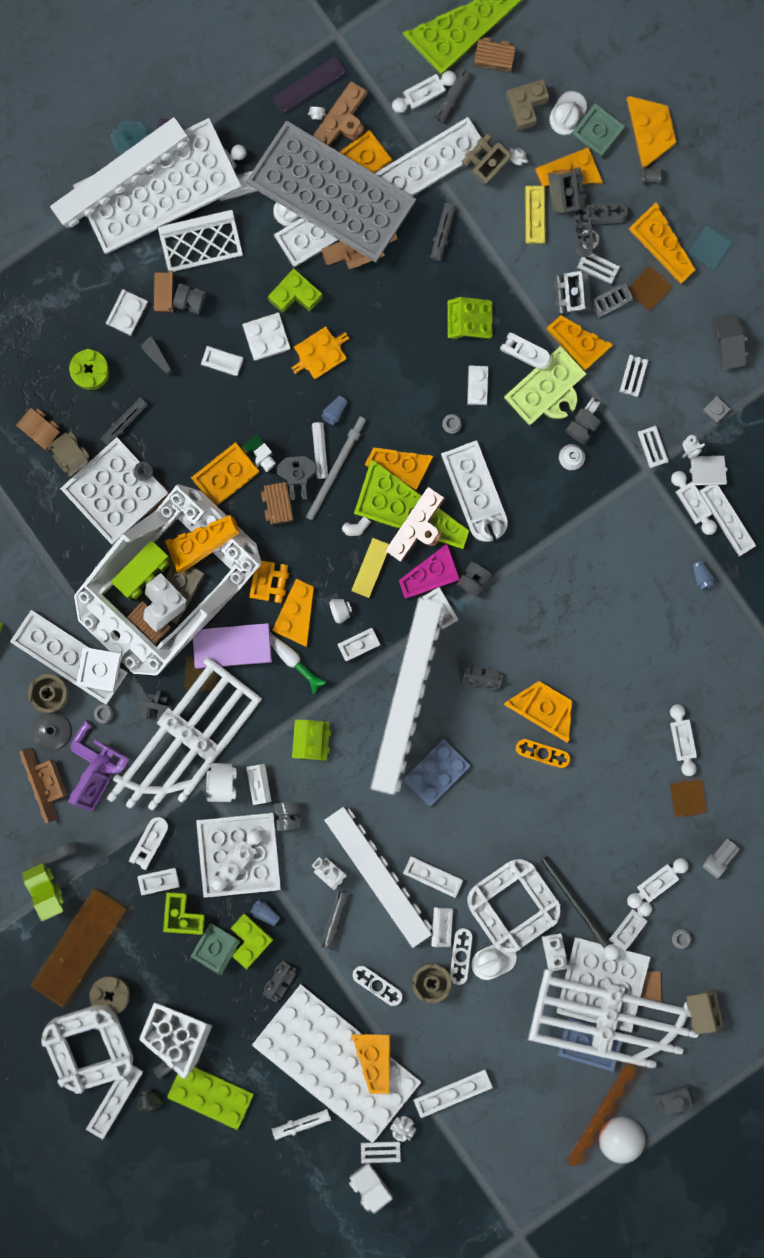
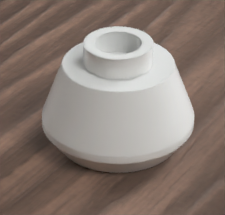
M569 444L560 451L559 461L564 468L576 470L583 465L585 453L578 445Z
M332 599L329 602L336 623L342 624L350 617L349 613L352 610L349 601Z

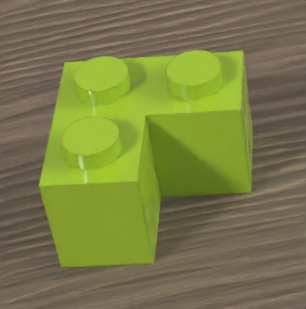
M293 268L268 296V300L282 313L285 312L295 299L310 312L322 299V293Z
M44 863L22 872L23 881L32 896L34 908L41 921L63 912L62 904L64 900L61 896L62 891L58 883L54 884L52 880L54 876L50 868L46 869Z
M166 893L163 932L204 934L205 914L186 913L187 893Z
M245 913L231 928L245 941L233 954V957L247 969L273 938Z

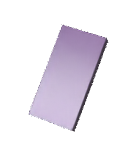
M269 624L201 629L193 638L196 669L207 667L203 663L207 656L221 667L272 662Z

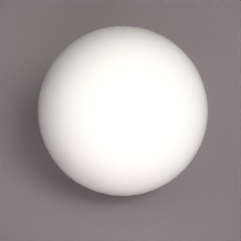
M623 1116L615 1117L606 1122L599 1134V1145L601 1151L609 1160L621 1164L629 1163L637 1159L643 1152L645 1134L642 1127L635 1120Z

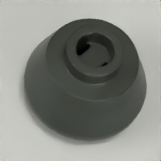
M152 1089L140 1091L141 1095L137 1096L136 1109L139 1112L157 1109L162 1104L158 1094L152 1092Z

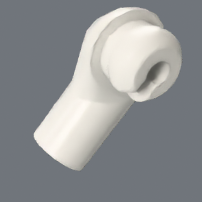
M363 517L358 524L345 523L342 530L348 536H359L371 522L366 517Z

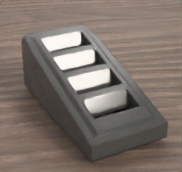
M623 283L591 300L597 317L600 318L631 303L633 297L627 285ZM622 290L626 298L625 300L621 298L619 291ZM613 294H615L619 303H615L612 297ZM605 298H608L612 307H608ZM601 301L605 309L604 311H601L597 302Z
M150 336L141 345L142 350L167 375H170L172 373L170 366L154 338Z

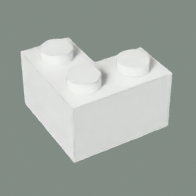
M161 573L146 584L145 595L153 603L144 609L143 619L157 632L185 610L186 599Z
M366 1163L350 1176L351 1182L349 1184L355 1192L359 1191L362 1194L361 1203L367 1211L371 1209L374 1213L392 1199V1192L370 1163Z

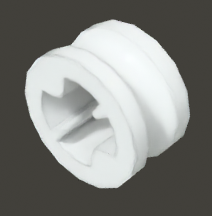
M592 397L585 410L593 414L601 402H596L595 398Z

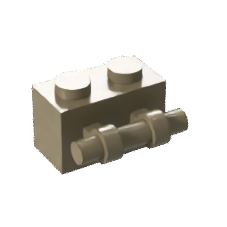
M488 134L480 138L476 142L477 145L471 151H468L465 154L466 157L461 161L466 167L471 162L475 164L469 172L482 184H486L512 156L499 142L490 147L488 143L492 138ZM482 150H485L487 153L479 160L476 156Z
M707 989L704 992L687 996V1008L691 1014V1025L695 1035L715 1032L724 1028L715 990Z

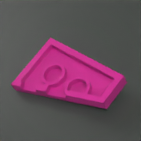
M447 544L399 580L405 599L459 580Z

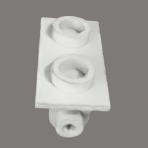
M689 435L683 442L685 453L682 457L688 456L690 459L699 455L705 444L700 445L696 436Z

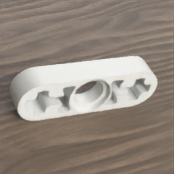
M465 928L457 930L454 937L450 978L457 985L465 983L468 976L472 934ZM462 932H466V935L469 936V939H466L464 946L468 945V950L461 947L456 948L457 944L461 945V939L458 938V935H462ZM458 951L466 953L467 958L465 961L458 962L455 955ZM454 963L466 965L465 969L461 967V974L464 975V978H460V981H456V977H453V974H456L458 967H454Z
M358 966L354 969L353 978L358 984L391 1006H396L401 1002L402 994L399 989L365 966ZM365 970V975L369 978L371 974L374 976L368 986L365 985L367 980L364 978L359 980L357 978V971ZM375 980H380L383 983L382 990L374 991L372 983ZM386 986L390 987L388 989L390 993H398L397 997L399 999L397 1001H389L390 996L386 993L384 997L381 996V994L385 991Z

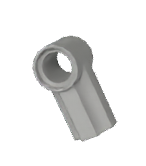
M726 839L717 851L706 859L702 867L717 879L726 870L727 864L740 849L733 842Z

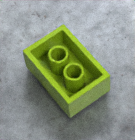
M151 540L111 582L130 601L133 598L136 600L143 593L142 589L146 584L153 580L159 571L164 572L170 566V558Z

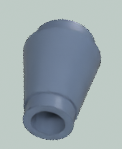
M338 396L323 410L321 417L327 423L334 425L335 422L339 421L348 402L343 397Z
M699 561L693 564L697 587L704 591L715 586V578L704 562Z
M258 900L250 911L253 917L273 926L280 918L265 901Z

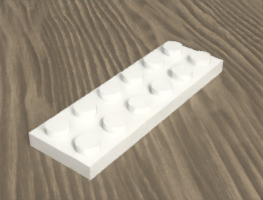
M32 610L10 641L76 685L83 647H89ZM120 667L115 692L128 674ZM78 686L106 705L115 693Z

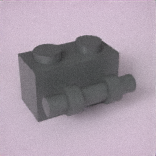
M580 167L573 168L574 171L564 169L548 173L552 211L565 213L580 209V206L585 205L584 175H582Z
M588 272L564 273V282L562 275L555 276L554 290L557 293V301L555 303L556 307H558V314H566L565 306H567V312L571 313L592 311Z

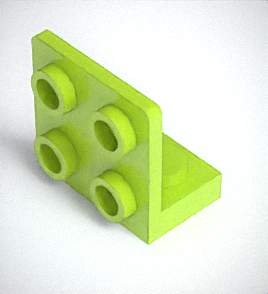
M465 297L448 300V338L456 339L463 336L492 338V301Z

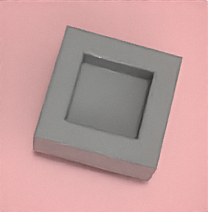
M716 396L703 409V412L717 423L730 408Z

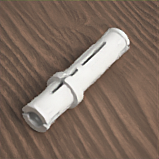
M327 1109L295 1121L289 1120L287 1124L272 1128L275 1140L291 1134L294 1136L299 1131L331 1120ZM319 1118L318 1120L309 1122V1123H307V1124H303V1123H305V1122H307V1121H310V1120ZM300 1125V1126L295 1127V1128H292V1129H290V1130L283 1131V1130L288 1129V1128H291V1127H293V1126Z

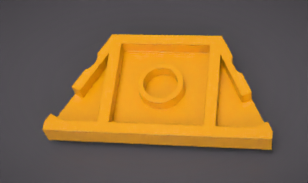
M629 96L626 100L642 167L646 168L651 162L676 144L667 105Z
M538 681L504 703L506 707L568 743L572 700Z

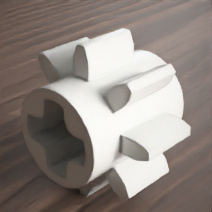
M408 1117L396 1118L390 1128L394 1131V1138L399 1141L410 1140L416 1131V1128L413 1127V1121Z

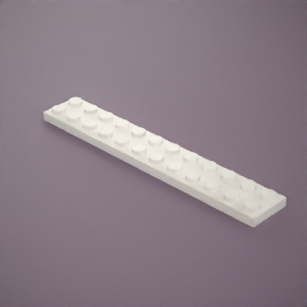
M467 117L375 174L410 196H414L463 166L461 161L466 157L465 154L477 145L476 142L481 137ZM482 150L476 157H478L486 151ZM303 218L274 234L294 268L320 253L322 248L340 241Z

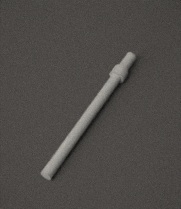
M359 417L354 428L349 431L348 439L306 518L313 521L354 442L358 441L361 435L360 431L366 419Z

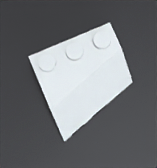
M154 1003L140 1040L186 1080L199 1060L212 1025L161 1004Z

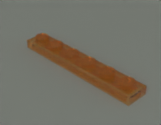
M626 1062L567 1158L566 1162L572 1167L582 1162L585 1156L583 1152L586 1147L590 1148L593 1144L595 1132L600 1131L604 1126L605 1121L603 1119L606 1114L610 1115L615 1108L614 1101L617 1097L621 1098L625 1091V1083L627 1081L630 1082L636 1072L633 1071L635 1067L632 1064Z

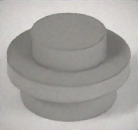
M454 414L447 415L442 422L443 429L451 434L458 432L461 428L460 418Z
M99 705L94 710V718L99 723H108L113 718V710L108 705Z
M680 929L674 932L672 942L675 947L684 949L691 944L692 939L688 931Z

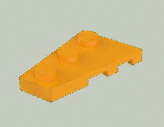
M589 148L535 169L541 185L549 187L548 173L564 169L574 171L573 168L578 167L581 168V173L584 175L583 185L592 183L602 184V179Z
M562 315L546 328L584 371L613 346L610 342L601 340L594 333L591 334L585 331L581 326Z
M373 448L365 466L369 467L371 459H373L416 491L433 456Z
M351 1034L369 1093L390 1094V1035Z

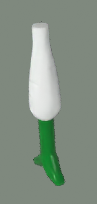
M270 632L271 645L288 666L295 667L310 682L312 693L315 694L319 686L326 684V680L315 677L300 662L299 655Z

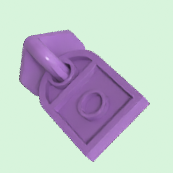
M84 720L70 748L74 753L90 762V764L81 775L80 782L72 791L68 802L93 812L113 774L123 771L130 759L115 748L96 739L93 742L103 748L100 755L81 744L87 732L93 728L88 720ZM114 755L120 757L117 765H115L114 759L111 758Z

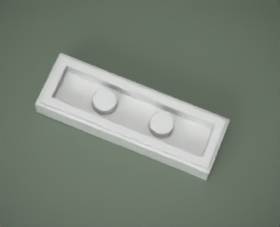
M412 856L403 874L455 898L463 883L462 879Z

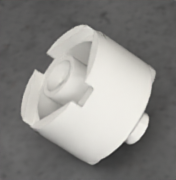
M208 763L211 771H207L206 793L210 794V797H207V802H231V799L236 797V787L232 786V779H236V768L232 767L231 763Z

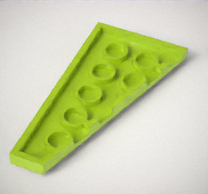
M473 0L465 6L462 5L436 17L432 21L418 25V27L410 31L407 30L402 35L442 75L474 46L478 39L480 40L522 0Z
M371 459L354 514L401 528L422 495ZM438 508L430 523L441 530L442 536L439 541L463 549L469 530Z

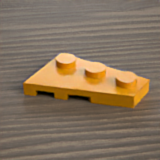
M298 579L295 580L272 629L273 632L307 647L313 586Z

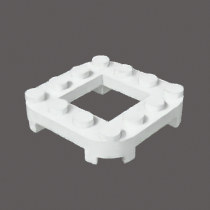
M522 859L507 862L473 886L467 896L469 910L493 945L504 952L520 950V948L553 927L558 922L560 916L558 900H556L535 867L530 862ZM519 879L540 911L508 932L487 900Z
M96 1005L54 1018L47 1024L43 1032L42 1045L46 1046L59 1077V1085L75 1091V1093H82L84 1089L116 1079L121 1081L132 1067L133 1055L116 1014L108 1005ZM96 1027V1030L99 1029L111 1059L78 1069L65 1037Z

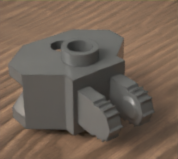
M306 456L286 457L277 465L278 476L288 482L291 500H295L296 497L294 486H302L301 497L302 499H307V481L316 474L315 463ZM298 463L299 467L294 468L293 465Z

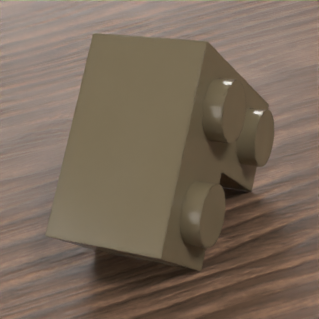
M543 79L509 89L506 92V98L517 132L536 125L537 120L532 107L548 103L549 95Z

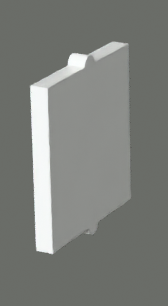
M695 456L690 458V473H692L693 485L727 484V468L725 467L724 456Z

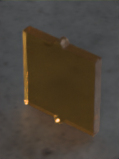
M649 266L628 289L636 299V302H640L650 311L669 292L672 286L663 279V275H659Z
M186 656L184 690H189L205 670V668H195L193 656ZM215 671L210 674L198 692L212 691L215 688L217 682V673Z
M701 779L694 781L684 780L680 783L670 784L675 817L688 815L692 817L694 814L707 813Z

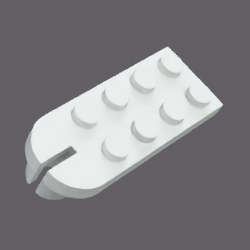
M477 440L442 453L443 462L472 535L482 542L493 541V537L490 535L487 524H490L495 538H500L506 531L507 517Z

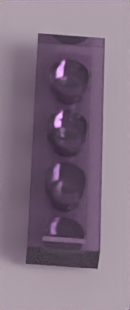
M335 56L274 95L272 99L281 113L284 114L344 76L346 71Z

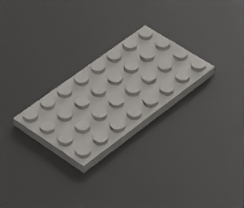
M288 121L284 123L246 180L247 185L374 262L378 261L416 202L414 197Z

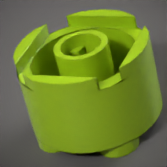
M91 349L80 351L70 362V375L80 388L94 390L106 383L109 376V367L105 358L99 352ZM92 367L93 373H86L85 368Z

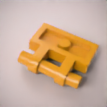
M261 561V565L253 574L249 598L269 601L270 594H274V602L282 603L283 596L286 593V590H284L285 582L289 576V573H287L288 565L281 564L280 571H274L275 563ZM273 577L278 578L277 588H271Z

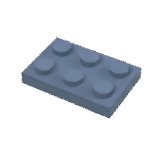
M443 739L403 780L431 806L471 765Z
M572 1018L567 1019V1021L596 1027L595 1025L578 1021ZM566 1028L562 1036V1040L592 1046L594 1038L592 1034ZM613 1039L611 1051L619 1053L622 1041ZM559 1047L557 1054L564 1058L614 1072L617 1060Z

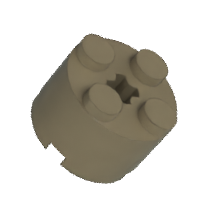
M72 432L64 433L47 445L48 450H52L54 453L53 458L65 473L67 472L68 477L86 466L89 461V455L83 447L79 448L77 446V439Z
M43 674L30 683L28 698L32 706L38 711L56 713L67 704L69 689L61 678L52 674ZM50 689V691L53 692V695L49 696V699H47V696L44 695V693L48 692V690Z
M426 963L415 971L412 978V987L420 1000L427 1003H437L447 997L451 988V978L443 966L436 963ZM429 978L437 980L434 988L432 986L427 987L426 984H428Z
M109 975L102 977L94 983L90 991L92 1006L108 1005L115 1014L124 1010L130 1000L129 985L118 976ZM107 991H108L109 993H111L112 991L114 992V994H115V995H113V999H114V1000H112L111 998H110V999H107V998H106V996H107Z

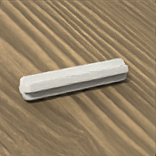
M316 422L312 424L316 475L318 479H324L328 477L323 423Z

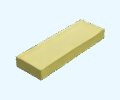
M525 186L526 243H545V186Z
M372 538L351 590L352 592L367 598L370 597L388 553L385 550L389 544Z

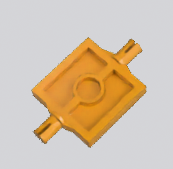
M326 327L322 328L294 347L299 355L300 362L292 366L291 369L296 374L305 368L315 380L347 359L341 351L340 344L349 340V337H345L347 334L344 332L335 338Z

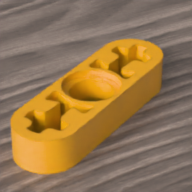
M522 739L516 744V752L520 756L558 768H564L570 762V756L565 751L527 739ZM526 742L528 743L527 747L532 749L533 745H537L534 750V757L530 756L532 753L530 751L522 753L519 745H523ZM540 748L547 749L548 757L546 759L538 757L537 752ZM552 750L555 751V756L564 754L566 763L562 762L559 765L556 759H552V763L549 762Z

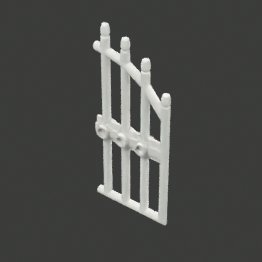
M207 656L203 661L207 665L205 670L173 711L167 708L157 721V724L161 726L124 776L122 777L117 774L113 778L117 785L114 787L113 792L108 795L107 799L113 802L123 788L127 787L135 791L132 798L126 803V806L130 809L143 793L156 794L154 800L148 806L152 811L168 793L183 790L178 800L180 802L185 801L187 795L192 792L209 770L208 763L215 762L263 698ZM215 671L222 677L189 722L185 721L179 715L210 674ZM228 682L231 683L237 690L202 734L194 726ZM244 693L252 701L217 745L209 737ZM167 731L176 737L140 785L130 781ZM181 743H184L191 749L162 787L149 786ZM197 754L206 760L192 779L174 784Z
M545 969L528 1040L644 1067L647 1066L648 1068H655L656 1062L646 1060L645 1058L661 1050L683 1054V1048L670 1045L669 1043L678 1034L697 1038L698 1035H695V1031L692 1029L683 1028L687 1017H691L690 1011L687 1008V1002L684 1003L683 1007L624 994L625 988L606 984L605 989L554 978L551 977L552 971ZM549 984L603 997L601 1008L547 996ZM623 1001L679 1014L680 1016L675 1025L623 1014L620 1013ZM549 1004L599 1016L597 1025L592 1027L542 1015L544 1005ZM623 1021L669 1033L660 1042L618 1033L615 1030L617 1022ZM540 1023L594 1035L592 1046L538 1034ZM613 1039L649 1047L634 1056L611 1051Z

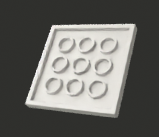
M117 437L60 488L112 545L118 541L123 533L131 529L169 494L153 476L145 482L138 481L134 477L133 468L139 461Z
M274 813L196 821L204 898L281 890ZM256 829L260 831L262 840L260 843L252 846L256 852L233 882L227 878L226 886L223 890H214L211 887V880L214 876L221 874L217 867L239 839L246 842L247 833L250 830Z
M575 937L564 980L605 989L606 984L625 988L624 994L641 997L650 957L630 951L623 952L619 949V956L614 960H610L605 957L604 948L601 944ZM562 987L559 999L601 1008L603 997ZM622 1001L620 1013L636 1016L638 1005ZM558 1006L556 1010L558 1014L597 1023L599 1017ZM623 1021L617 1022L616 1029L632 1032L633 1024Z

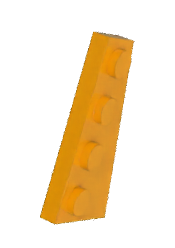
M656 202L628 230L681 284L695 271V268L684 249L680 246L676 235L672 232Z
M229 515L209 523L206 527H198L193 532L178 535V538L173 540H165L176 571L183 573L238 535L240 531L235 518Z

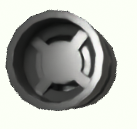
M180 283L174 297L173 307L182 310L188 308L189 312L199 315L203 307L206 291L198 288L191 290L190 286Z
M581 408L575 416L576 421L571 422L565 431L572 438L585 445L592 436L590 432H595L601 422L593 414Z
M471 561L465 570L467 574L461 576L457 585L471 595L478 597L483 589L482 584H486L492 574ZM475 575L478 578L474 580L472 577Z
M299 802L275 804V813L279 816V819L276 820L277 831L302 828L301 818L298 817L300 813Z

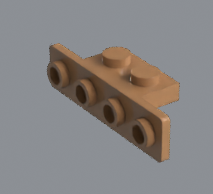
M396 233L394 234L390 242L397 239ZM341 241L321 249L326 265L345 259L348 268L351 269L373 261Z
M33 748L19 751L28 780L34 791V797L39 804L41 816L45 823L58 820L52 801L66 796L67 793L55 760L52 759L38 764Z

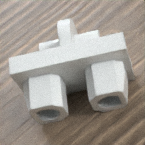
M319 857L312 865L316 869L314 873L333 890L337 888V885L342 884V880L347 876L327 858L322 860Z

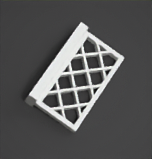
M232 210L158 227L168 272L169 270H182L243 255ZM223 224H232L233 231L229 237L220 232ZM206 228L216 231L211 241L201 236ZM188 232L197 235L192 246L182 240ZM218 233L227 238L222 249L212 243ZM233 234L235 237V241L231 239ZM173 236L179 240L173 250L166 246L165 238ZM199 237L209 243L203 253L194 248ZM229 240L236 244L237 253L229 254L224 250ZM180 242L190 247L185 257L175 252ZM210 245L220 250L215 258H210L205 254ZM192 249L202 254L198 262L193 263L187 259ZM174 253L183 258L180 266L171 267L170 259ZM185 260L190 263V264H185V265H183V263L185 262Z

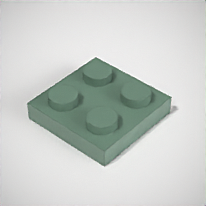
M594 104L571 135L602 157L625 126L597 104Z
M209 923L191 957L221 975L240 941Z

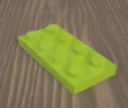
M194 1067L186 1080L179 1073L177 1074L167 1098L238 1130L254 1093Z

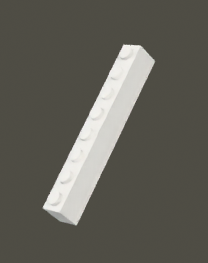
M173 117L50 206L63 226L66 228L74 227L84 215L89 216L98 205L106 204L110 200L109 197L124 191L126 185L130 182L138 181L141 178V174L146 171H152L161 160L165 161L170 158L173 151L184 148L190 138Z
M342 807L325 819V822L412 948L432 935L430 932L432 927L426 919L422 921L419 917L421 911L415 903L413 905L410 904L408 901L410 895L404 887L402 889L399 888L397 885L399 880L394 872H388L386 869L388 864L383 856L378 857L374 852L377 850L376 846L371 840L367 841L363 835L366 832L360 824L356 826L352 820L355 816L349 808L345 810Z

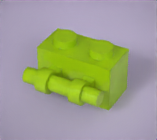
M295 720L292 758L327 761L328 753H330V747H328L329 736H331L330 722Z

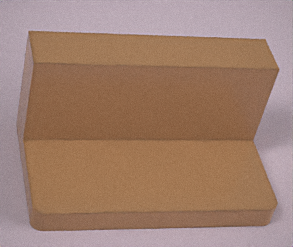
M169 270V273H155L154 312H173V270Z

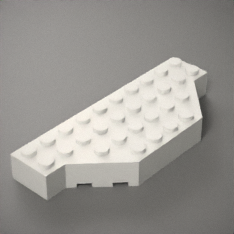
M419 598L371 786L373 790L393 795L395 791L399 792L401 780L398 779L399 772L403 773L406 761L403 760L404 754L409 753L411 742L408 741L409 735L413 736L416 723L412 722L413 717L418 716L421 705L417 701L418 698L422 699L425 689L422 681L423 679L427 680L430 670L427 661H432L435 650L432 642L433 640L437 641L440 628L436 627L437 622L442 621L445 610L441 608L442 603Z

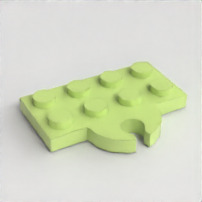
M561 346L550 355L551 363L547 368H535L504 396V399L529 426L543 413L553 419L568 417L566 412L559 409L561 402H567L571 411H574L576 407L577 396L573 386L586 373Z

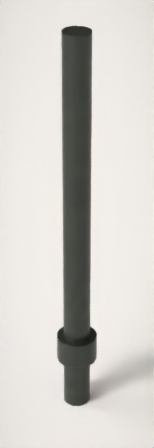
M546 856L541 862L595 935L594 939L605 949L606 946L610 945L606 939L607 935L604 931L601 932Z

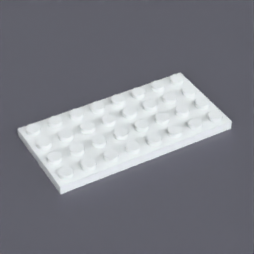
M209 118L184 130L190 138L184 148L176 149L172 152L170 158L158 162L152 171L144 172L138 181L130 182L125 186L124 191L119 194L115 193L109 197L110 200L106 204L98 205L94 208L95 211L88 218L105 254L242 188ZM88 177V178H86V179H84V180H82V181H80V182L74 184V185H73L74 188H76L77 186H79L80 184H82L84 181H86V180L89 179L90 177Z
M300 984L252 1046L373 1143L421 1081L390 1057V1094H370L360 1060L356 1053V1047L351 1037V1034L362 1033Z

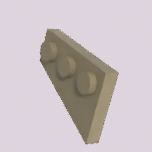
M171 558L166 579L186 599V610L205 574L193 567H190L183 573H179L176 571ZM182 611L171 621L175 624H178L184 611Z

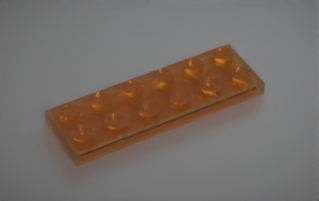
M94 888L30 987L63 1007L127 909Z

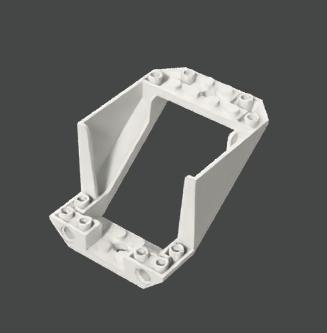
M177 484L155 512L121 535L74 595L78 621L110 652L122 654L121 662L133 674L158 675L243 587L261 565L256 543L239 528L240 533L213 551L231 569L230 572L157 647L103 596L114 585L111 581L151 540L155 543L177 519L193 532L198 527H206L209 523L226 517L201 491ZM114 630L120 633V638L115 635Z

